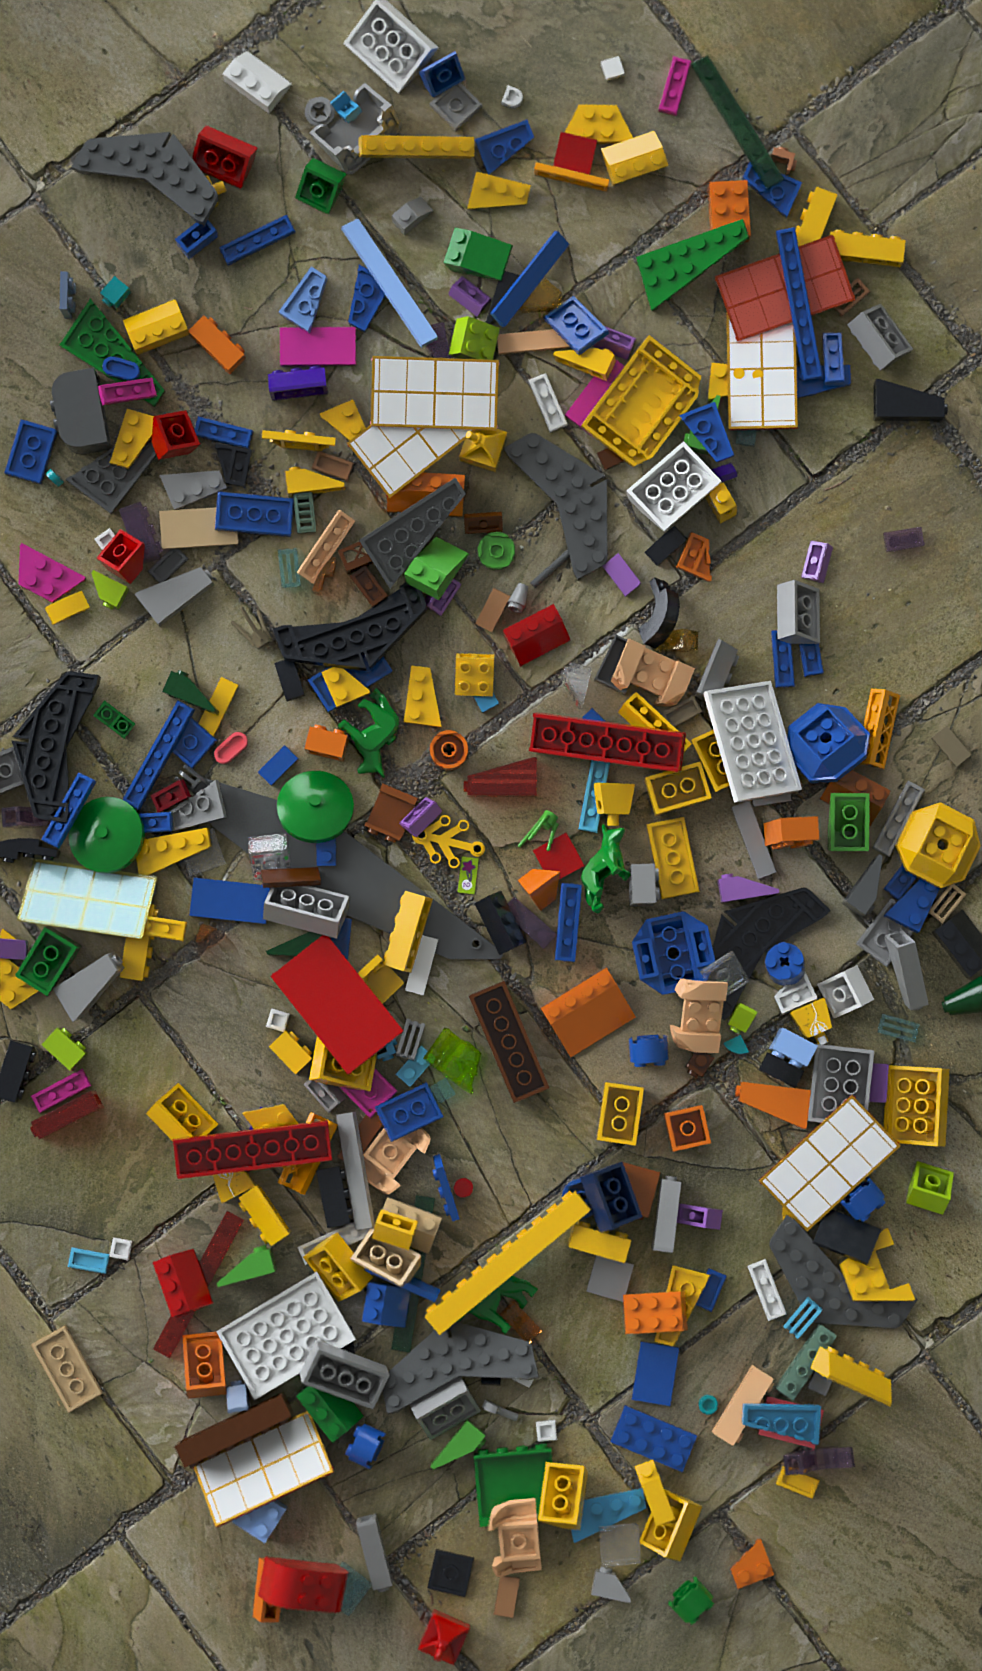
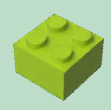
M470 316L457 318L449 355L458 359L493 360L500 328Z

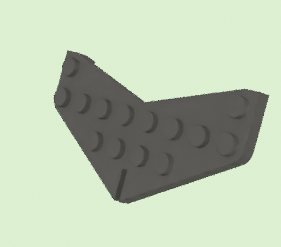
M170 132L89 139L84 143L71 166L73 171L80 174L91 175V173L140 179L148 182L185 211L191 219L201 225L206 224L219 199L215 188L174 134L171 136Z
M530 433L504 447L507 457L558 506L572 570L577 580L606 564L607 479L593 487L590 486L604 478L605 475L536 433Z
M787 1214L769 1241L770 1249L799 1303L802 1304L809 1297L823 1309L813 1323L898 1328L903 1324L918 1300L915 1298L911 1302H853L843 1273L838 1270L817 1245L813 1244V1240L796 1220ZM809 1303L803 1308L804 1312L811 1306ZM815 1308L807 1316L808 1319H810L815 1313Z
M455 1322L450 1326L452 1338L449 1337L448 1329L441 1335L434 1330L389 1371L390 1376L382 1390L387 1414L403 1410L407 1405L453 1379L462 1376L520 1380L539 1378L533 1347L527 1341Z

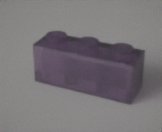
M137 502L120 508L119 511L127 533L145 544L143 564L160 559V553L163 551L160 542H155L153 535L156 534L153 523L149 524L147 517H150L147 506Z

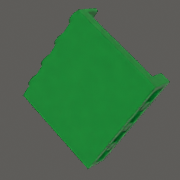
M537 1444L535 1448H528V1446L524 1445L516 1446V1450H508V1447L497 1448L495 1452H489V1449L477 1450V1453H473L479 1526H489L490 1516L495 1506L510 1500L531 1498L536 1500L537 1522H540L538 1517L546 1462L552 1463L551 1446L547 1447V1444Z

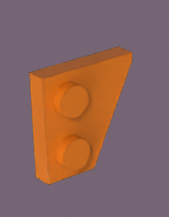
M691 532L676 568L710 582L712 576L710 575L709 539Z

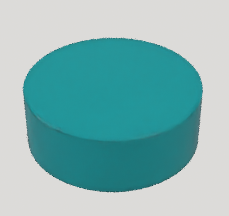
M50 469L46 473L47 477L56 486L60 487L64 483L63 479L54 470Z
M707 1394L699 1399L698 1406L702 1413L711 1415L717 1411L718 1401L714 1396Z

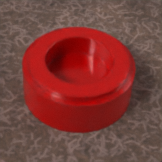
M460 1178L454 1184V1192L459 1197H468L473 1191V1184L467 1178Z

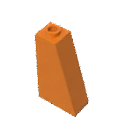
M740 1082V1085H736L735 1097H738L739 1102L797 1127L807 1129L811 1090Z

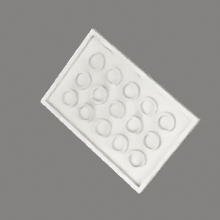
M771 681L708 690L703 693L734 803L802 790Z
M315 1272L216 1331L254 1400L298 1375L315 1340L340 1349L356 1340L318 1272Z

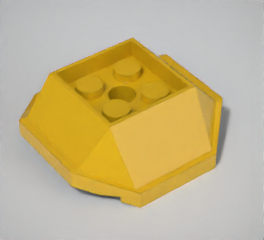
M940 802L912 811L895 847L907 872L938 888H943L965 880L981 845L974 819ZM939 840L944 842L945 847L943 850L938 848Z

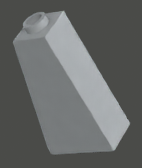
M199 567L135 593V596L160 627L214 585L211 581L214 578L207 569L203 571Z
M903 930L884 935L904 1004L910 1010H920L923 1006L929 1005L916 942Z
M115 951L104 955L53 988L72 1022L84 1017L124 969L122 959Z
M666 1176L660 1182L651 1246L656 1251L673 1253L681 1182L677 1181V1177Z
M377 1513L357 1518L356 1526L373 1590L378 1589V1592L387 1591L389 1586H392L393 1581Z

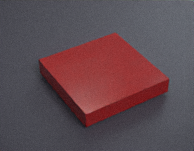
M560 132L553 166L590 175L597 140Z
M567 833L553 839L550 851L546 850L548 842L533 850L543 870L560 871L559 880L585 866Z

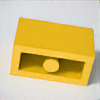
M284 1031L269 1048L297 1075L313 1059L310 1056L312 1051L306 1045L302 1047L297 1042L299 1038L292 1031L290 1033Z
M381 1209L375 1223L372 1238L409 1250L415 1236L418 1221Z

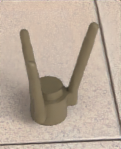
M241 606L240 610L254 632L251 635L253 638L234 621H231V624L251 643L252 647L256 646L259 649L270 642L268 637L271 635L267 631L260 610H257V615L262 630H257L247 612Z

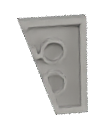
M219 470L160 475L174 510L181 509L218 492L227 490Z
M214 780L209 786L201 789L189 800L184 801L170 811L173 812V831L227 817L218 780Z

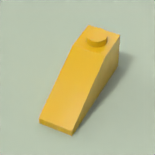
M590 348L581 355H578L574 350L555 351L553 354L556 362L605 381L608 380L616 363L613 352L605 348L603 350Z
M291 467L289 471H285L289 497H293L295 493L312 492V494L345 490L344 482L307 469Z
M650 1460L635 1466L656 1526L659 1527L675 1521L654 1461Z

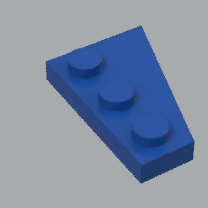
M527 119L475 139L474 141L486 173L490 175L529 143L534 138Z
M361 265L358 267L348 324L365 333L386 295L370 271Z
M715 402L679 415L717 463L735 456Z
M919 879L884 916L919 933L940 888Z

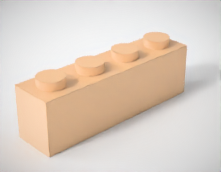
M752 1365L714 1426L712 1433L734 1446L735 1442L738 1444L744 1435L742 1431L746 1426L742 1424L743 1403L763 1404L764 1400L762 1398L766 1392L769 1393L773 1388L774 1383L772 1381L774 1378Z

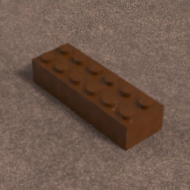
M505 981L469 995L513 1103L548 1089L549 1085Z
M283 1391L249 1407L248 1410L241 1411L178 1441L174 1447L184 1468L189 1466L191 1469L200 1465L203 1461L202 1459L206 1457L208 1460L213 1459L223 1449L227 1452L237 1447L238 1442L242 1440L246 1443L254 1439L258 1432L265 1434L271 1431L274 1427L273 1425L277 1423L279 1426L288 1423L294 1411Z

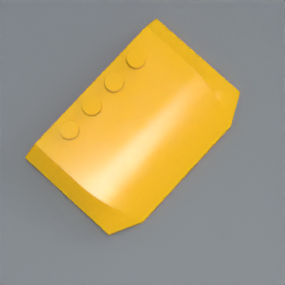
M649 335L586 417L581 427L634 467L656 454L681 420L679 415L686 413L697 399L701 375Z

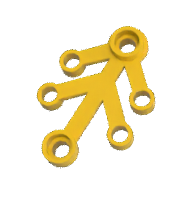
M442 815L437 822L423 830L425 833L424 838L412 835L413 840L417 844H423L433 864H438L441 861V855L435 852L430 841L439 844L448 859L449 867L452 869L458 868L460 861L453 855L449 846L470 851L474 857H480L484 854L485 846L479 841L471 844L451 838L469 829V823L466 820H460L458 825L441 835L432 834L442 826L447 827L450 825V817ZM442 818H448L449 822L442 824ZM462 822L467 824L466 829L460 828ZM476 845L481 847L480 852L474 851ZM435 854L439 856V860L436 862L432 860V856ZM452 859L457 860L458 864L456 866L450 864Z

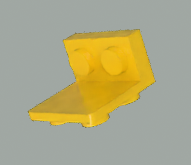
M456 653L455 695L493 696L494 654Z
M378 954L358 972L359 976L382 1004L404 984L402 979L390 967L384 965V960Z

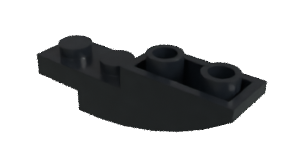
M17 838L0 841V858H3V862L14 863L15 860L20 861L21 853H23V857L34 858L35 855L42 856V860L53 861L54 858H59L60 851L57 849L43 848L42 840Z

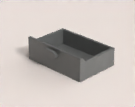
M616 635L594 681L625 695L628 688L619 690L611 682L627 643V639Z

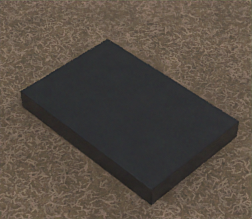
M831 1210L822 1218L813 1244L868 1265L881 1229Z

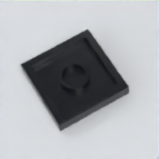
M436 1549L427 1589L466 1597L474 1557Z

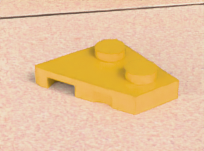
M353 399L320 413L323 420L327 421L349 441L365 429Z
M332 667L321 672L336 708L370 694L369 689L344 668Z

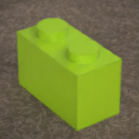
M56 1028L41 1045L69 1071H73L88 1054L85 1051L86 1047L80 1041L75 1042L71 1039L72 1034L66 1028Z

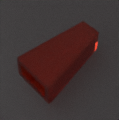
M537 757L467 776V781H464V792H467V797H536Z
M96 1090L89 1091L32 1121L30 1129L34 1137H38L40 1140L103 1109L104 1106Z

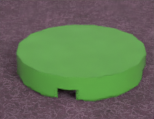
M491 532L481 539L478 545V557L485 567L492 570H502L512 563L515 556V545L509 536L501 532Z

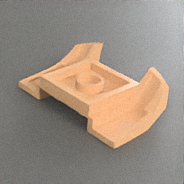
M628 639L611 682L619 690L628 688L629 684L635 685L659 696L654 702L655 706L672 707L678 704L686 692L695 668L680 661H674L646 648L645 645Z
M679 980L674 990L680 998H684L681 1027L670 1025L673 1042L678 1048L696 1053H719L723 1002L726 1001L728 982Z
M383 1128L363 1154L368 1184L386 1195L399 1188L401 1185L394 1178L416 1149H419L424 1154L426 1153L431 1140L430 1135L421 1128L391 1142L385 1128Z
M535 1498L510 1500L495 1506L490 1516L488 1531L498 1528L501 1556L494 1557L492 1565L496 1577L542 1570Z

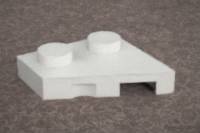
M806 972L799 982L793 985H785L774 996L782 1015L818 1000Z

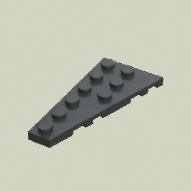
M453 478L359 540L390 589L465 496L466 493L456 478Z

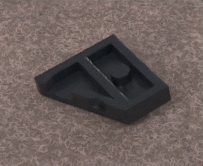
M216 443L215 446L225 483L245 488L252 450Z

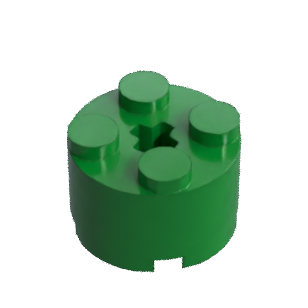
M693 1577V1582L689 1580L684 1582L673 1593L674 1600H669L668 1602L673 1611L685 1623L689 1622L691 1625L699 1620V1615L704 1610L708 1611L714 1605L712 1593L697 1577Z

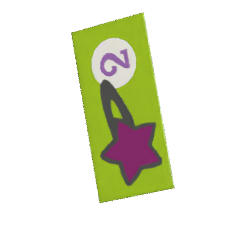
M462 856L458 893L475 894L479 858Z

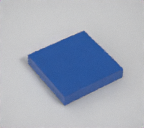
M191 717L172 752L194 769L217 742V739Z

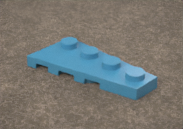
M743 1403V1425L819 1445L820 1405Z
M638 1488L585 1499L581 1529H571L574 1543L646 1509L643 1489Z

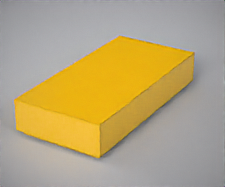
M782 1466L776 1485L813 1499L820 1480Z

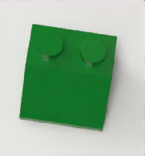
M312 158L304 168L295 199L329 214L342 190L347 174Z

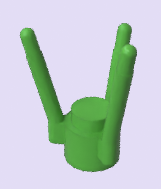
M545 810L538 822L518 844V847L521 848L527 840L531 841L541 827L546 830L552 828L546 849L550 851L556 829L559 826L556 822L558 817L554 813Z

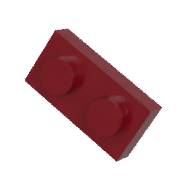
M184 779L178 780L151 795L158 813L164 812L191 797Z

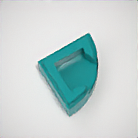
M741 1035L723 1043L733 1053L745 1054L749 1052Z

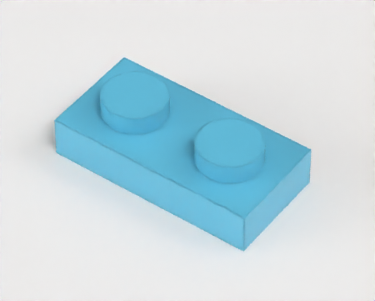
M420 1046L415 1060H408L396 1075L411 1087L434 1061L435 1057L423 1046Z

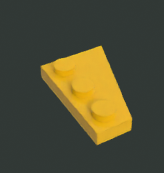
M126 409L110 460L111 464L126 469L132 466L144 446L152 438L154 416Z

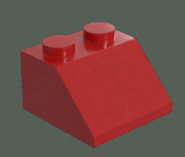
M187 410L153 417L152 445L158 460L191 454L200 445Z
M120 529L97 556V559L108 571L131 584L143 570L145 544Z

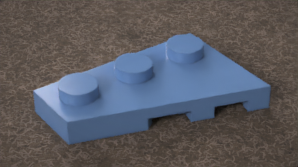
M310 267L279 310L281 316L309 334L328 280L326 275Z

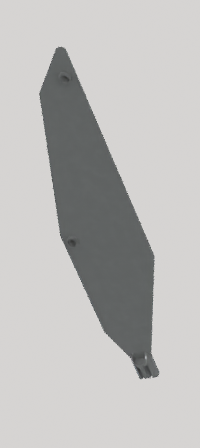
M187 764L183 767L197 777L196 780L184 771H179L181 776L192 783V786H189L187 783L186 786L193 795H196L197 792L213 782V780L202 777ZM177 776L174 778L176 781L181 780ZM219 783L227 817L211 821L212 826L252 857L253 851L272 850L273 856L255 858L260 860V863L264 866L271 865L269 869L318 867L321 884L313 885L312 887L349 896L348 916L391 934L395 927V917L400 910V900L405 891L431 898L345 831L336 837V866H317L316 843L300 841L286 832L278 818L276 799ZM287 848L289 850L288 854H284L283 849ZM277 849L281 850L280 855H277L275 853ZM290 857V861H283V858ZM280 858V862H273V859ZM270 859V863H264L263 860ZM290 863V867H284V864ZM280 864L281 868H274V865ZM432 900L422 935L439 939L435 951L436 954L448 959L502 958L503 954L499 955L492 943L437 901ZM478 940L480 942L479 947H474L472 942Z

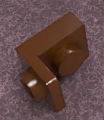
M694 1052L685 1066L688 1068L687 1073L695 1078L698 1076L703 1077L714 1057L708 1053Z

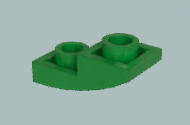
M105 700L93 714L95 718L123 739L135 726L133 721Z

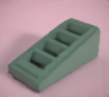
M312 492L293 494L297 534L316 532ZM309 499V502L298 503V500ZM310 507V510L299 511V508ZM311 515V518L300 519V516ZM310 522L312 523V526L301 527L300 524Z

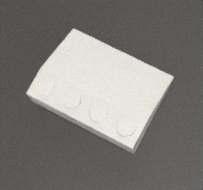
M375 0L343 43L397 93H400L439 49L387 0Z
M683 441L626 492L628 499L639 511L665 532L722 481Z

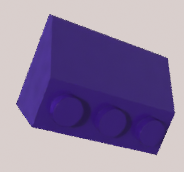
M311 366L307 370L293 368L290 372L276 370L272 371V374H268L269 393L272 401L328 394L325 367Z

